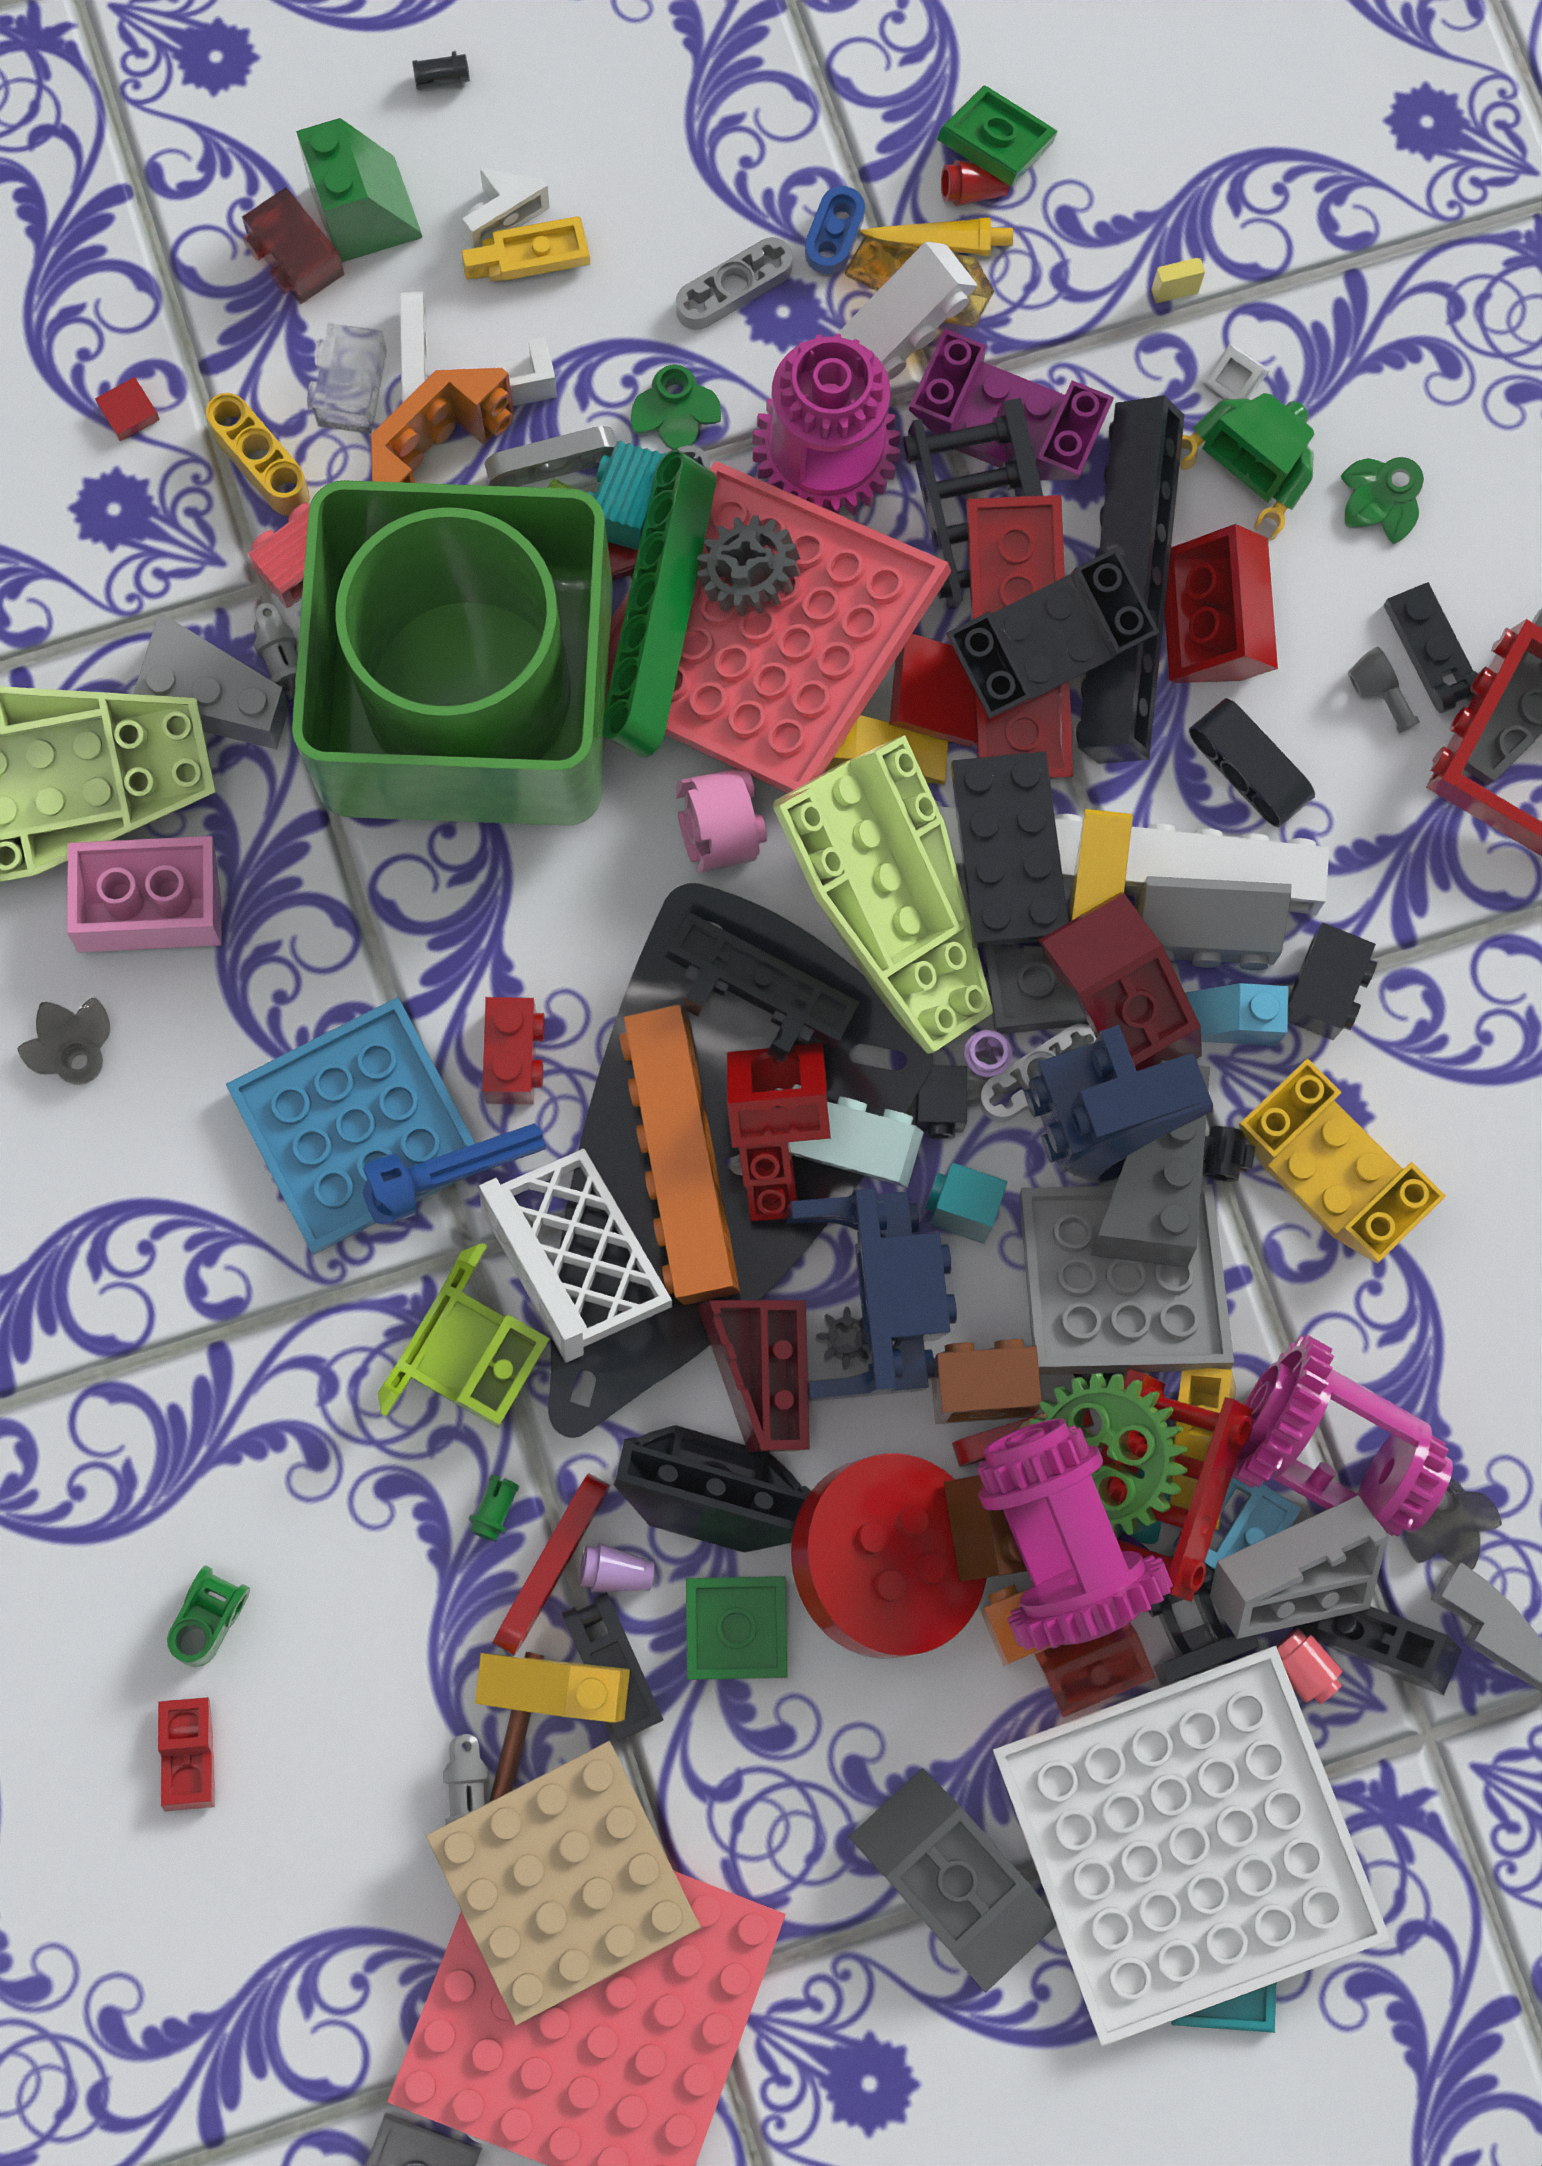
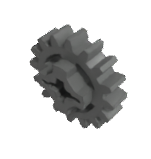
M753 515L749 525H743L740 518L737 517L734 518L733 529L728 531L721 525L717 527L720 536L717 541L713 539H706L704 541L709 554L698 555L697 560L702 570L697 572L698 578L711 602L717 600L722 611L727 612L735 605L739 616H744L748 606H754L758 614H762L765 602L770 601L778 606L781 604L778 593L780 591L792 593L794 590L789 578L800 576V570L796 563L800 556L787 529L780 531L775 520L771 519L763 527L758 515ZM771 548H773L777 552V554H773ZM720 577H725L726 582L733 583V586L725 584Z

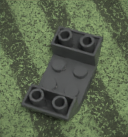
M923 1768L848 1836L878 1872L888 1880L951 1952L950 1954L985 1993L1057 1926L1053 1913L1032 1886L963 1808Z

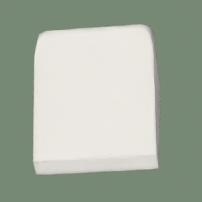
M1229 344L1203 384L1225 399H1249L1267 376L1270 369L1237 346Z

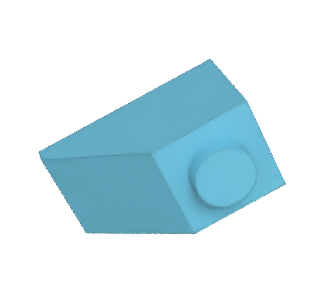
M1239 983L1185 992L1201 1025V1042L1278 1046L1287 1034L1288 986Z

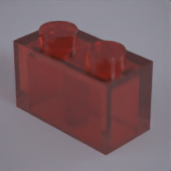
M287 187L242 216L247 233L243 237V241L247 249L257 261L262 258L265 259L272 268L269 270V274L283 294L290 291L300 305L344 276L339 252Z
M1131 1623L1091 1641L1071 1645L1061 1644L1056 1648L1050 1647L1034 1654L1052 1698L1063 1718L1156 1678L1138 1633Z

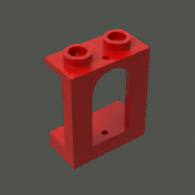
M823 1043L793 1046L784 1063L780 1060H773L774 1057L767 1054L769 1048L727 1052V1107L732 1148L831 1139ZM797 1084L801 1085V1088L793 1089V1086Z

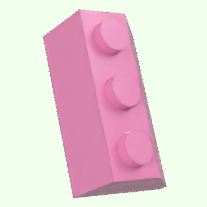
M213 836L68 843L67 934L77 951L98 952L221 946V894Z

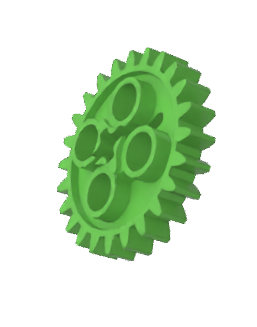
M1102 1373L1092 1374L1090 1388L1082 1377L1072 1379L1073 1394L1064 1386L1055 1388L1054 1393L1058 1404L1050 1400L1041 1401L1039 1405L1047 1417L1031 1418L1029 1423L1032 1425L1050 1419H1064L1067 1427L1075 1425L1076 1428H1081L1088 1446H1096L1097 1448L1109 1446L1107 1455L1110 1458L1144 1470L1145 1476L1140 1478L1125 1466L1113 1462L1101 1465L1091 1476L1116 1537L1119 1533L1120 1524L1128 1535L1138 1532L1137 1518L1146 1526L1154 1524L1156 1519L1151 1508L1153 1507L1160 1512L1168 1511L1171 1506L1163 1494L1176 1495L1182 1490L1171 1480L1172 1475H1181L1187 1472L1186 1467L1175 1463L1174 1460L1175 1456L1187 1452L1188 1448L1183 1445L1173 1444L1172 1437L1183 1431V1427H1168L1165 1422L1174 1411L1173 1408L1169 1407L1157 1411L1154 1406L1160 1394L1156 1391L1151 1392L1144 1398L1141 1397L1142 1381L1140 1380L1133 1381L1127 1389H1124L1122 1374L1112 1375L1108 1386H1106ZM1088 1408L1097 1411L1102 1418V1428L1098 1435L1089 1433L1083 1425V1416ZM1133 1430L1142 1433L1147 1440V1452L1142 1458L1135 1456L1128 1448V1436ZM1112 1476L1119 1477L1127 1487V1496L1123 1503L1116 1502L1108 1493L1107 1485Z

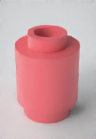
M1296 1628L1276 1645L1292 1688L1304 1703L1315 1699L1320 1705L1342 1686L1337 1678L1343 1670L1311 1634L1305 1636L1299 1628Z

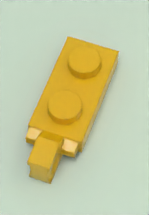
M578 216L492 232L491 238L482 241L483 247L462 250L461 252L466 279L490 276L491 281H500L501 279L506 281L590 265L588 245L581 217Z

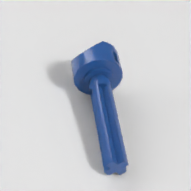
M533 1123L412 1165L408 1169L402 1164L396 1153L370 1160L363 1168L367 1181L362 1192L368 1210L375 1223L379 1224L394 1223L414 1216L417 1212L416 1194L430 1191L546 1149L542 1139L543 1133L540 1127Z

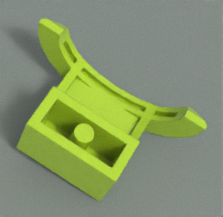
M482 1243L461 1251L426 1316L397 1364L379 1389L377 1394L381 1414L385 1417L391 1412L410 1380L414 1379L496 1428H499L550 1338L508 1314L506 1317L502 1316L463 1293L487 1245Z

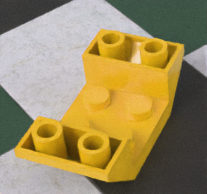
M1307 1058L1239 1123V1127L1249 1144L1256 1146L1255 1154L1264 1169L1333 1238L1378 1264L1446 1195L1412 1161L1403 1169L1335 1102V1099L1342 1092Z

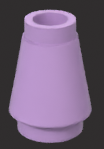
M982 1030L973 1034L968 1039L964 1049V1057L972 1075L978 1079L987 1080L1003 1073L1008 1068L1012 1060V1048L1009 1041L1001 1033L993 1030ZM987 1057L992 1061V1065H987L985 1061L980 1062L978 1058Z
M601 1543L598 1544L597 1548L586 1546L581 1562L579 1585L590 1587L591 1593L650 1591L654 1576V1561H647L644 1558Z

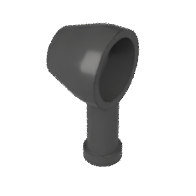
M1377 646L1364 654L1348 671L1350 681L1361 698L1382 695L1398 725L1396 728L1399 733L1420 723L1418 717L1414 716L1403 696L1394 669L1381 648Z

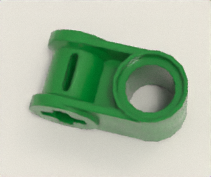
M206 1565L203 1566L192 1582L184 1604L169 1630L167 1645L171 1654L185 1665L193 1667L203 1666L210 1662L217 1654L229 1628L241 1613L249 1596L250 1587L244 1584L237 1587L213 1575L212 1568ZM209 1592H213V1593H215V1594H217V1595H219V1596L225 1598L226 1601L223 1602V1601H221V1600H219V1599H217V1598H215V1597L209 1595L208 1593H209ZM192 1629L203 1630L205 1644L202 1650L195 1655L184 1654L181 1649V1641L186 1632Z

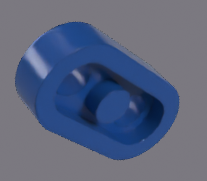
M837 186L828 190L822 197L805 241V259L814 271L821 274H834L846 266L864 221L865 202L858 191L847 186ZM837 212H846L849 217L839 219L835 214ZM823 250H830L835 255L832 257H823L820 255V252Z

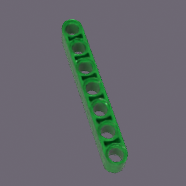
M678 449L668 452L661 459L655 471L604 710L603 736L641 758L651 756L659 748L665 735L698 575L697 572L700 566L697 558L703 551L716 488L715 473Z

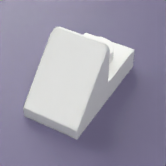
M488 168L480 169L482 188L490 201L476 204L462 218L465 241L471 249L483 247L482 241L491 238L492 232L520 227L549 209L547 184L541 178Z

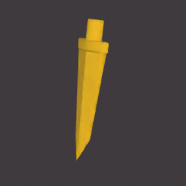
M991 218L884 226L860 230V233L882 245L919 248L924 242L946 244L952 252L979 254V256H990L991 246H1013V228L991 227Z

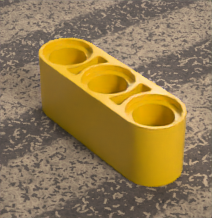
M221 393L214 396L208 402L206 418L216 443L271 508L278 514L289 516L301 504L309 503V489L301 467L245 401L232 393ZM228 417L240 418L232 426L220 425ZM256 450L268 451L261 459L253 460L248 458ZM284 483L296 484V487L288 493L276 491Z

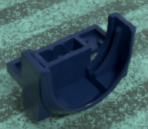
M1119 1025L1100 1031L1095 1042L1038 1061L1028 1083L1030 1088L1025 1090L1026 1101L1032 1116H1040L1046 1130V1134L1041 1135V1139L1050 1163L1057 1161L1061 1173L1068 1171L1074 1176H1079L1094 1183H1103L1119 1178L1127 1156L1160 1137L1213 1112V1102L1194 1053L1136 1071Z
M876 1188L855 1190L848 1197L791 1201L786 1207V1223H831L859 1231L857 1232L858 1243L855 1244L861 1311L865 1343L869 1344V1352L872 1355V1364H868V1371L863 1374L847 1378L809 1381V1402L916 1392L929 1388L928 1379L935 1378V1362L932 1349L925 1350L924 1342L936 1341L950 1333V1324H954L957 1321L954 1294L946 1293L944 1275L951 1274V1254L948 1244L941 1245L940 1232L912 1234L919 1232V1213L916 1203L909 1204L908 1191L876 1194Z

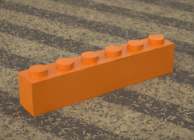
M679 1004L625 1016L626 1032L620 1033V1044L625 1061L632 1060L635 1078L628 1079V1087L633 1106H640L643 1124L637 1125L636 1130L642 1153L649 1152L652 1170L645 1172L648 1194L651 1200L657 1199L660 1217L654 1218V1230L658 1245L660 1247L666 1246L669 1264L662 1266L664 1284L668 1294L674 1293L678 1301L683 1305L741 1292L689 1016Z

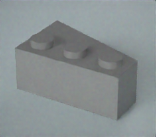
M161 612L158 613L133 694L197 698L204 732L277 750L289 711L288 701L283 688Z
M1358 1495L1218 1560L1209 1598L1237 1639L1370 1609L1388 1534Z

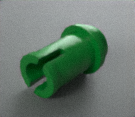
M490 1475L489 1483L476 1515H470L468 1519L472 1523L469 1529L471 1533L493 1542H497L499 1534H505L506 1528L503 1527L516 1492L520 1488L518 1484L504 1478L503 1481H500L501 1477L497 1475Z

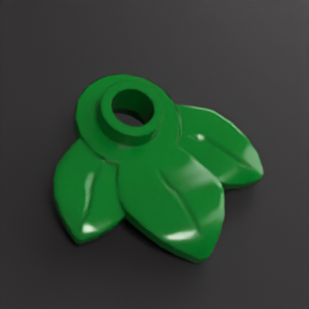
M676 364L665 366L656 373L652 381V388L636 397L631 411V426L635 434L658 430L660 438L671 450H676L686 445L692 446L698 435L699 423L708 425L721 422V406L716 394L710 389L697 385L696 378L692 372ZM671 385H679L683 390L678 394H670L666 389Z
M1397 457L1383 463L1367 458L1354 462L1342 473L1341 479L1354 490L1345 509V525L1347 527H1367L1381 522L1383 530L1392 544L1400 542L1411 532L1419 518L1416 497L1419 495L1424 481L1423 472L1415 461L1406 457ZM1398 472H1403L1409 477V482L1403 487H1397L1392 483V476Z

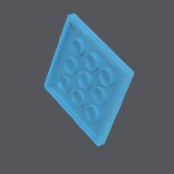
M399 997L226 1083L313 1256L376 1224L368 1210L362 1193L367 1181L363 1168L370 1160L396 1153L402 1164L408 1169L412 1165L475 1144ZM455 1182L443 1185L441 1187L432 1189L421 1194H416V1202L448 1187L449 1185Z

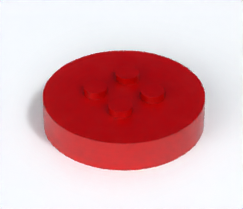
M901 1453L879 1454L847 1463L836 1468L817 1483L805 1499L798 1513L791 1544L792 1570L797 1591L803 1605L817 1626L837 1644L852 1652L868 1657L885 1659L922 1654L934 1650L953 1639L971 1620L979 1606L987 1578L959 1581L944 1487L945 1481L955 1479L934 1463L920 1457Z

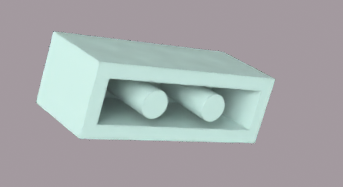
M794 1084L793 1089L801 1088V1085ZM839 1097L837 1104L827 1102L831 1139L789 1142L792 1156L908 1188L924 1132L915 1125H911L913 1117L889 1109H885L883 1117L865 1112L867 1104L850 1098Z

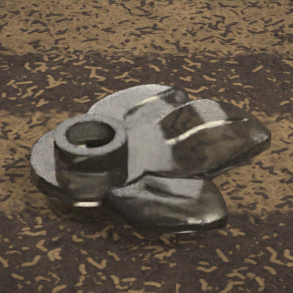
M92 997L79 1008L75 1015L72 1011L60 1005L41 1002L36 1017L38 1038L18 1046L17 1050L21 1059L29 1069L38 1074H58L64 1081L73 1085H83L91 1082L99 1075L102 1069L103 1055L100 1048L110 1034V1021L104 1006L97 998ZM76 1056H87V1064L83 1068H72V1060Z
M1451 1478L1445 1492L1448 1498L1447 1507L1444 1510L1436 1508L1428 1521L1413 1533L1406 1531L1407 1547L1416 1563L1425 1562L1438 1551L1452 1565L1462 1562L1470 1569H1474L1480 1554L1479 1532L1496 1529L1502 1525V1521L1496 1506L1487 1496L1482 1493L1464 1491L1461 1484Z

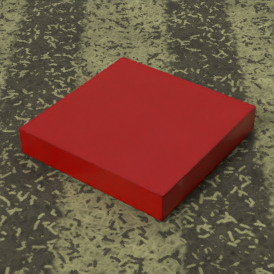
M911 634L895 660L889 725L970 747L977 743L975 691L952 645Z

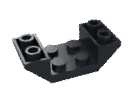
M1116 547L1074 568L1070 575L992 614L987 612L947 632L946 635L988 719H991L1026 704L1115 659L1160 632Z

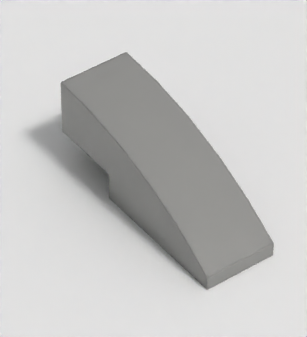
M1462 1562L1450 1565L1430 1599L1472 1625L1463 1642L1464 1644L1542 1692V1641L1535 1630L1515 1606L1487 1580Z

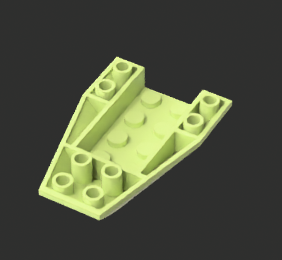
M0 686V882L35 876L67 862L68 843L112 841L216 793L197 698Z
M905 735L830 769L774 801L773 809L815 899L873 990L900 1025L927 1054L937 1051L994 1013L977 947L973 948L970 919L945 822Z

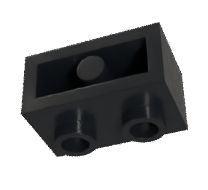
M1322 922L1313 935L1288 998V1022L1330 1040H1334L1343 1028L1350 1031L1361 1007V1004L1354 1002L1359 986L1368 987L1378 962L1370 959L1376 944Z

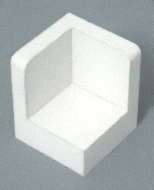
M546 336L528 339L530 356L501 361L495 364V368H503L509 373L513 406L557 398L555 374Z

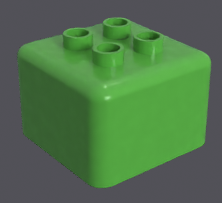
M350 480L329 483L314 495L308 514L292 734L320 800L328 810L339 816L353 818L561 826L577 825L593 816L600 805L602 796L605 743L603 721L607 700L613 594L604 513L600 504L593 496L581 490L562 488Z

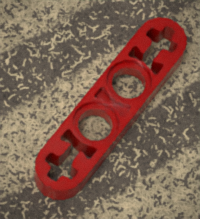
M590 1473L586 1475L493 1640L494 1645L513 1656L519 1651L605 1499L610 1484Z

